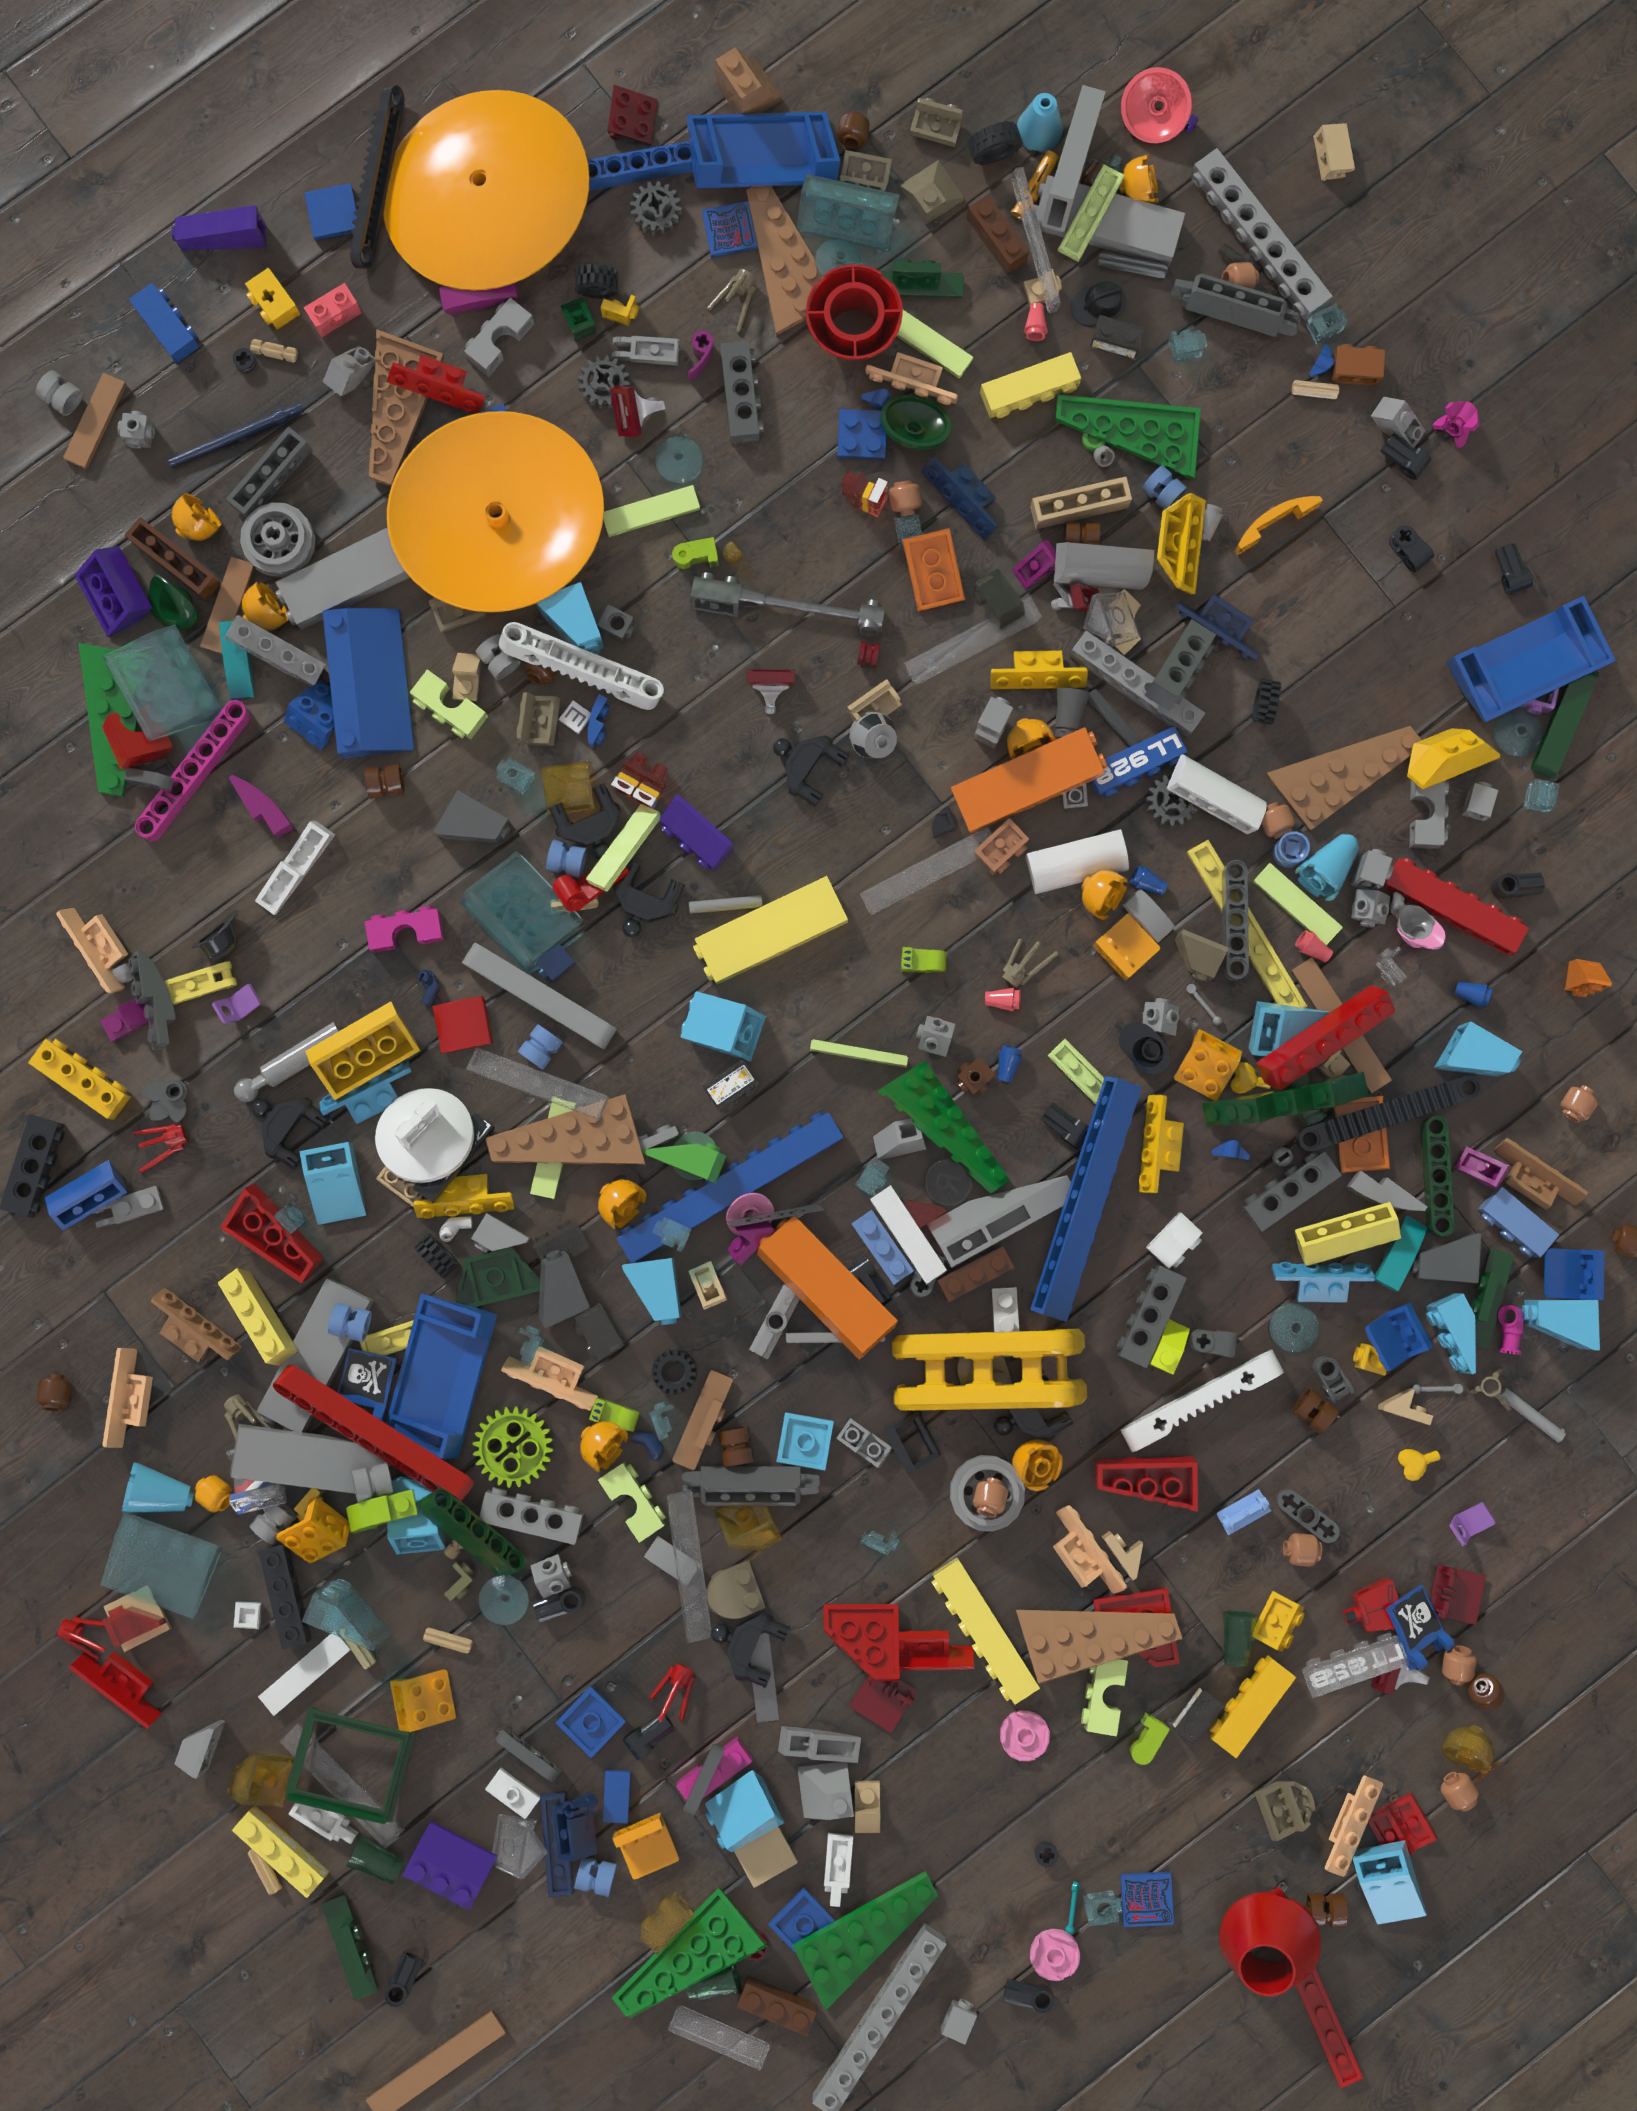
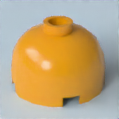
M1149 154L1134 158L1126 164L1123 170V175L1125 176L1119 188L1121 194L1126 193V196L1129 198L1156 204L1159 198H1154V193H1158V185L1154 166H1148L1147 160L1151 159Z
M184 493L179 497L173 506L171 517L176 527L175 531L185 540L188 538L194 541L206 540L218 531L221 521L211 508L206 510L201 506L203 502L188 493Z
M256 582L244 593L242 598L244 619L266 631L275 630L289 620L286 612H288L286 607L283 606L280 609L276 601L279 599L278 596L264 583L260 582L258 584Z
M1025 718L1019 720L1011 729L1007 737V748L1013 760L1055 741L1056 738L1051 728L1042 720Z
M1102 870L1091 877L1088 876L1081 887L1083 889L1082 901L1086 910L1101 920L1107 919L1109 915L1106 913L1110 908L1115 911L1121 903L1127 890L1123 883L1128 882L1127 879L1111 870Z
M621 1179L611 1184L608 1183L600 1191L598 1201L599 1213L604 1221L613 1229H616L615 1226L623 1228L639 1214L640 1211L636 1208L640 1202L645 1204L647 1194L644 1189L633 1181Z
M601 1421L586 1427L581 1434L582 1440L580 1443V1453L583 1460L597 1472H600V1468L608 1469L621 1455L623 1449L619 1447L622 1441L627 1443V1431L619 1425L608 1421Z
M1033 1439L1024 1442L1015 1451L1012 1466L1025 1487L1030 1490L1040 1491L1049 1487L1047 1483L1051 1479L1055 1481L1058 1478L1062 1469L1063 1458L1058 1453L1057 1448L1051 1443L1040 1439Z

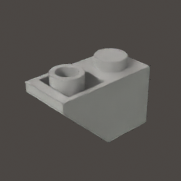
M357 346L331 359L323 383L340 396H343L354 390L375 365V357L368 350Z
M1383 397L1371 415L1382 432L1390 437L1394 433L1413 448H1415L1426 431L1404 400Z
M912 1118L893 1122L873 1137L878 1161L926 1150L923 1133L913 1124Z

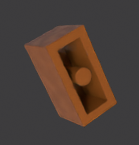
M1343 344L1335 349L1332 356L1335 361L1332 365L1331 383L1379 386L1384 378L1385 350L1378 349L1376 346L1356 348L1351 344Z

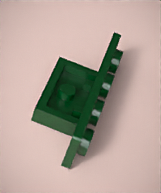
M905 259L899 260L898 262H893V271H880L885 278L895 285L899 295L903 297H963L964 274L941 273V263H936L932 260H925L922 263Z
M1496 1249L1489 1250L1483 1275L1480 1276L1479 1283L1477 1284L1478 1293L1471 1305L1475 1315V1345L1483 1349H1489L1498 1312L1514 1260V1255Z
M343 1894L323 1902L322 1908L354 2000L376 1993L378 1986L370 1966L371 1958L362 1943V1932L360 1927L356 1925L347 1896Z

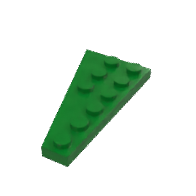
M1067 395L1057 396L1056 422L1079 432L1087 433L1088 436L1100 441L1103 440L1109 445L1155 465H1163L1167 470L1194 481L1201 408Z
M78 643L98 792L125 797L127 781L123 780L126 769L120 770L102 725L109 714L117 712L124 727L130 731L137 732L152 657L147 654Z
M926 1061L921 1062L877 1091L881 1096L885 1097L887 1095L894 1101V1107L899 1112L904 1110L912 1118L913 1124L939 1148L945 1147L952 1153L951 1158L956 1163L962 1162L969 1169V1174L987 1191L993 1193L1010 1180Z
M926 1871L792 1945L825 2011L938 1897Z
M718 1888L621 1987L612 1999L627 2018H632L766 1948L768 1945L721 1888Z

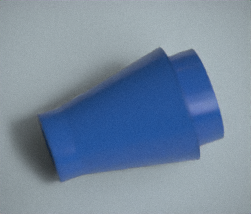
M1137 866L1130 878V883L1134 885V888L1156 893L1160 896L1163 895L1168 885L1167 882L1159 878L1146 866Z
M1458 981L1454 995L1465 999L1479 1008L1480 1006L1487 1007L1493 989L1488 988V985Z
M1003 1045L1002 1051L999 1050L998 1080L1012 1082V1078L1023 1057L1021 1056V1049Z

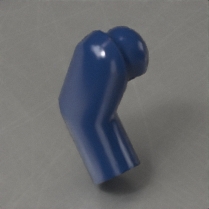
M422 970L418 975V979L422 982L426 991L421 1002L432 1007L440 990V984L432 971Z
M634 1431L632 1442L645 1445L650 1459L654 1461L660 1460L664 1453V1447L658 1436L652 1433Z

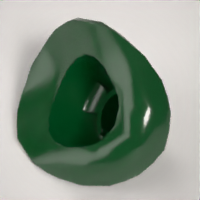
M155 574L150 581L148 599L152 607L150 611L156 620L166 627L177 630L188 629L195 625L197 613L191 595L183 588L175 587L159 574Z

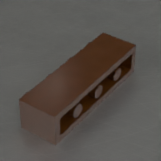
M141 517L136 520L124 535L134 546L204 601H207L221 584L215 575Z

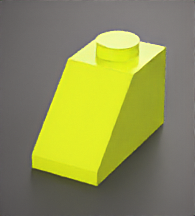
M1169 1319L1149 1364L1169 1374H1174L1184 1352L1190 1329Z

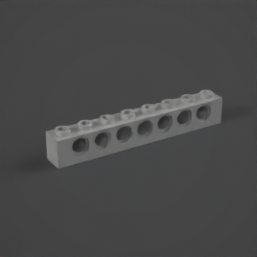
M1218 148L1195 163L1191 173L1194 184L1203 189L1208 202L1212 206L1217 207L1222 220L1226 224L1231 225L1237 239L1241 243H1245L1251 257L1255 261H1259L1265 275L1276 283L1281 296L1291 302L1294 312L1301 314L1306 322L1327 307L1333 297ZM1217 178L1221 183L1216 184L1211 179ZM1226 197H1233L1236 202H1229ZM1246 215L1250 218V220L1245 221L1241 219L1240 216ZM1254 234H1262L1265 239H1258ZM1269 252H1275L1279 257L1273 258ZM1289 270L1293 273V276H1286L1283 271ZM1298 289L1306 290L1308 295L1300 294Z
M923 1923L813 2092L812 2104L822 2111H839L947 1945L945 1936L926 1923Z

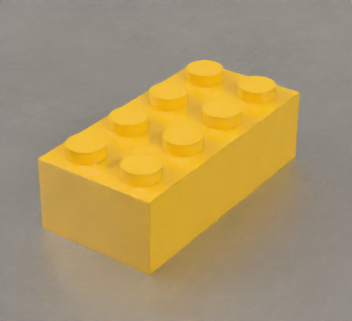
M389 1002L305 1052L310 1065L333 1099L336 1100L416 1054L420 1049L393 1003Z

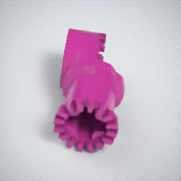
M1505 1305L1498 1312V1320L1501 1323V1332L1503 1333L1502 1347L1499 1348L1500 1353H1508V1351L1509 1354L1512 1352L1515 1355H1521L1522 1353L1519 1347L1521 1335L1524 1334V1312L1517 1306ZM1509 1310L1515 1311L1516 1319L1512 1323H1508L1506 1320V1314Z

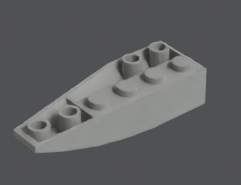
M1066 1175L970 1200L926 1225L949 1267H953L1062 1207L1071 1181Z

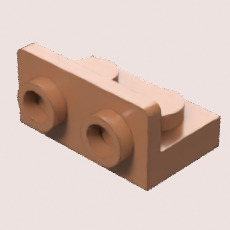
M1009 818L974 850V854L990 869L989 872L992 875L996 872L1001 874L1010 866L1008 861L1014 855L1018 858L1028 849L1026 844L1029 838Z

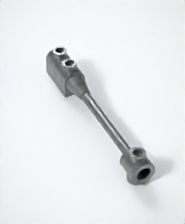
M704 572L701 574V577L694 578L690 599V609L734 617H738L740 607L766 605L857 620L858 628H860L859 632L865 637H876L882 631L885 608L881 607V603L877 600H868L866 605L861 604L860 611L766 596L764 593L739 584V580L736 577L728 576L724 581L715 580V576L709 572Z

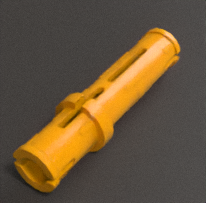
M1050 150L1046 151L1044 158L1035 170L1026 188H1022L1021 196L1011 211L1015 218L1024 220L1032 204L1037 202L1040 183L1045 184L1047 176L1050 175L1060 159L1056 153ZM1044 168H1046L1045 171H1044V173L1042 174L1040 180L1037 182V180H1038V178L1040 177L1041 173L1043 172ZM1032 191V193H1031V195L1029 196L1027 202L1025 203V200L1027 199L1028 195H1029L1030 192Z

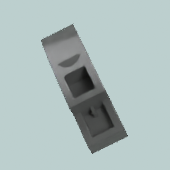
M137 950L128 961L129 972L133 975L132 995L136 997V1004H146L144 1015L149 1022L147 1037L149 1043H152V1050H163L169 1044L167 1026L176 1020L174 1007L169 991L158 969L143 950Z

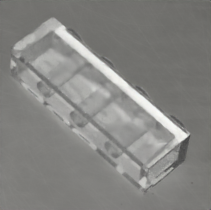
M1390 1632L1376 1637L1377 1643L1369 1645L1367 1641L1353 1645L1354 1651L1345 1653L1344 1649L1330 1653L1331 1659L1323 1662L1320 1657L1307 1661V1667L1301 1670L1312 1698L1409 1665V1660L1399 1636L1392 1637Z

